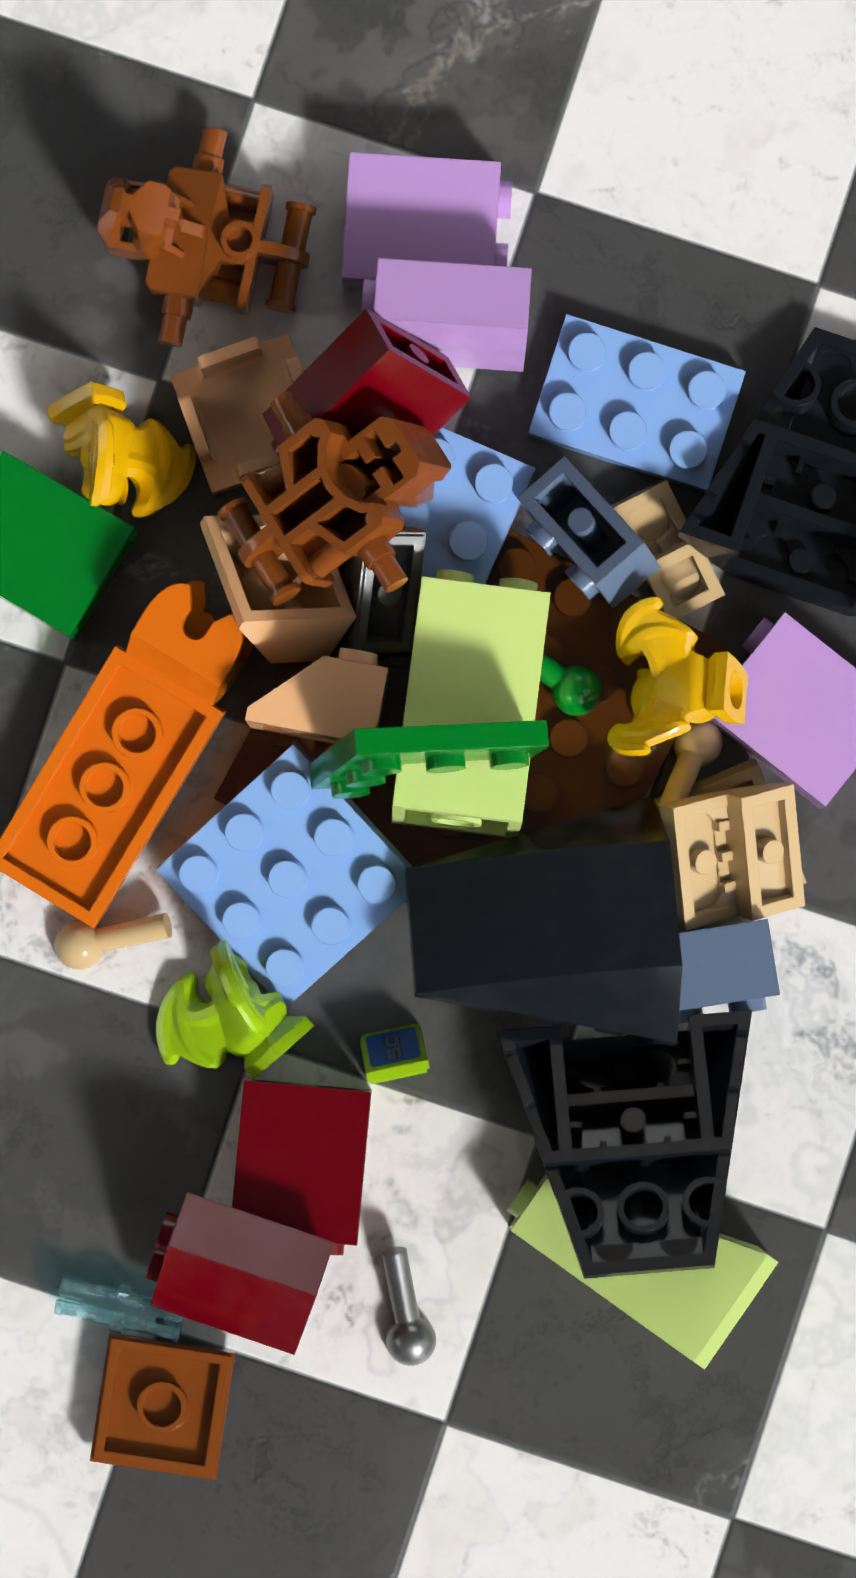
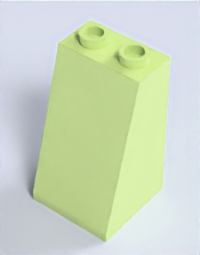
M437 570L435 578L422 576L403 727L535 721L551 593L537 591L538 583L520 578H501L499 586L473 583L474 575L457 570ZM489 760L465 761L466 768L464 770L449 773L426 772V763L404 764L401 766L402 772L396 774L391 823L504 838L518 836L523 820L529 766L511 770L490 769Z

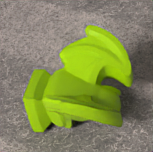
M225 939L218 942L210 950L213 964L204 977L205 988L212 1000L207 1003L201 997L198 990V977L195 972H186L170 987L162 1000L156 1020L157 1044L160 1055L167 1065L176 1064L181 1056L199 1066L218 1068L226 1060L227 1052L235 1056L245 1057L244 1069L252 1079H255L314 1025L306 1016H287L286 1005L279 992L261 994L257 983L251 979L247 971V963L233 955L231 946Z

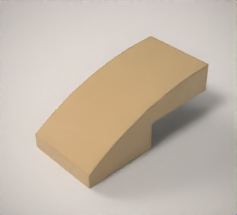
M661 479L610 505L644 541L661 566L645 582L653 597L661 598L663 602L661 610L664 613L679 619L725 595L708 558L677 536L686 519L667 480Z

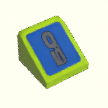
M419 1024L400 1026L361 1036L360 1045L367 1082L371 1081V1084L428 1073L427 1069H430L422 1028Z

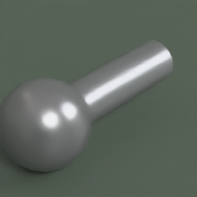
M401 1246L392 1247L382 1252L394 1322L390 1325L386 1334V1346L392 1358L397 1362L407 1366L419 1365L428 1360L433 1354L436 1347V1334L432 1325L426 1319L419 1316L407 1248Z

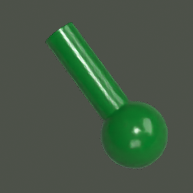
M543 653L540 681L551 688L555 705L562 712L571 716H582L594 710L600 702L602 695V686L598 676L591 669L584 666L574 665L565 668Z

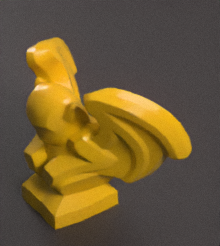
M89 382L46 408L49 419L54 424L66 427L63 435L64 452L70 456H80L81 464L84 468L83 485L81 488L84 497L89 500L90 506L109 507L116 504L123 505L128 496L127 478H129L136 489V499L131 509L133 516L141 518L158 512L176 500L188 487L196 464L195 446L185 444L183 447H180L170 432L158 420L148 418L136 428L133 422L122 414L127 405L124 391L99 383Z
M658 597L642 599L624 612L616 632V651L622 662L628 666L642 655L646 657L650 669L642 668L637 670L638 679L635 681L631 692V705L635 714L633 722L615 724L607 736L610 747L623 756L648 755L651 752V746L690 731V722L705 723L717 717L731 725H743L745 723L748 674L743 666L728 651L715 652L709 659L695 653L694 648L698 636L686 624L662 612L663 602Z

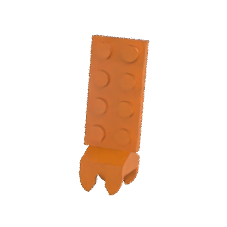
M201 580L174 584L162 590L149 603L131 632L127 650L119 645L114 647L0 838V871L93 929L100 923L227 712L216 704L234 683L254 648V645L239 630L233 613L216 621V618L211 613L204 612L207 607V583Z

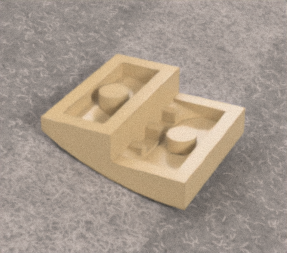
M781 782L746 786L695 795L659 804L660 816L671 845L679 929L688 931L736 916L754 921L805 906L794 784Z

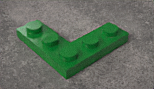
M547 720L353 729L309 764L311 790L331 789L332 798L337 799L367 796L370 794V787L385 784V778L402 772L401 766L404 764L426 763V772L449 773L464 770L466 768L465 761L489 760L490 769L511 770L529 766V758L549 747Z

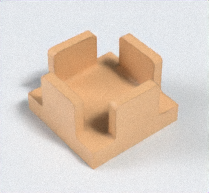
M288 333L261 343L258 342L255 336L198 356L199 364L197 366L170 375L213 496L243 486L240 478L248 472L262 475L280 461V458L271 446L274 437L262 414L270 407L271 401L282 394L303 373Z

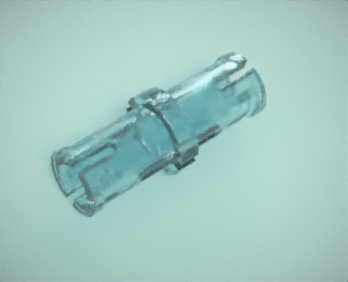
M66 1274L62 1277L58 1291L60 1297L56 1300L54 1314L57 1315L64 1314L109 1325V1332L121 1334L123 1329H129L171 1339L177 1343L181 1335L184 1318L150 1306L153 1296L132 1292L133 1285L120 1283L119 1288L72 1278Z

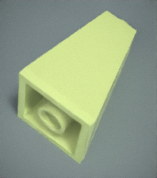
M547 1175L542 1178L538 1186L528 1179L507 1209L509 1213L515 1216V1219L509 1226L510 1231L704 1370L779 1263L759 1246L720 1233L714 1268L584 1279Z

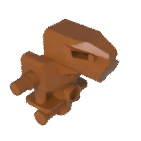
M203 127L198 153L193 156L191 169L178 166L171 169L168 173L166 185L152 180L146 183L126 180L122 176L108 180L98 220V232L112 256L149 263L145 282L152 296L163 300L160 311L163 317L157 342L172 347H182L187 321L191 320L193 307H200L204 300L237 307L239 314L248 316L260 263L276 266L270 297L266 299L265 307L278 312L295 313L296 306L294 305L300 272L301 269L308 268L310 254L305 252L312 216L316 215L317 208L301 202H286L285 209L288 212L281 244L266 241L265 237L274 198L273 188L271 185L262 184L261 191L224 183L222 175L224 160L222 156L227 132L213 127ZM129 228L133 229V243L127 242Z
M291 391L278 395L271 401L270 406L282 424V432L287 438L277 446L280 461L262 475L248 472L240 478L241 484L267 525L262 529L259 528L247 508L249 504L244 497L227 503L218 512L220 520L227 523L241 546L238 551V557L245 567L255 569L271 595L270 601L273 606H279L290 601L301 590L298 583L291 580L278 559L283 553L299 578L307 585L328 587L335 581L331 572L352 556H358L362 559L367 569L374 572L386 593L400 588L408 581V578L394 557L396 552L389 542L403 530L404 519L398 507L418 508L433 499L435 482L442 481L451 469V463L432 433L424 426L380 416L353 437L344 424L319 418L312 419L309 413L304 412Z

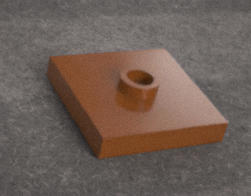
M110 1332L90 1461L216 1480L236 1351Z

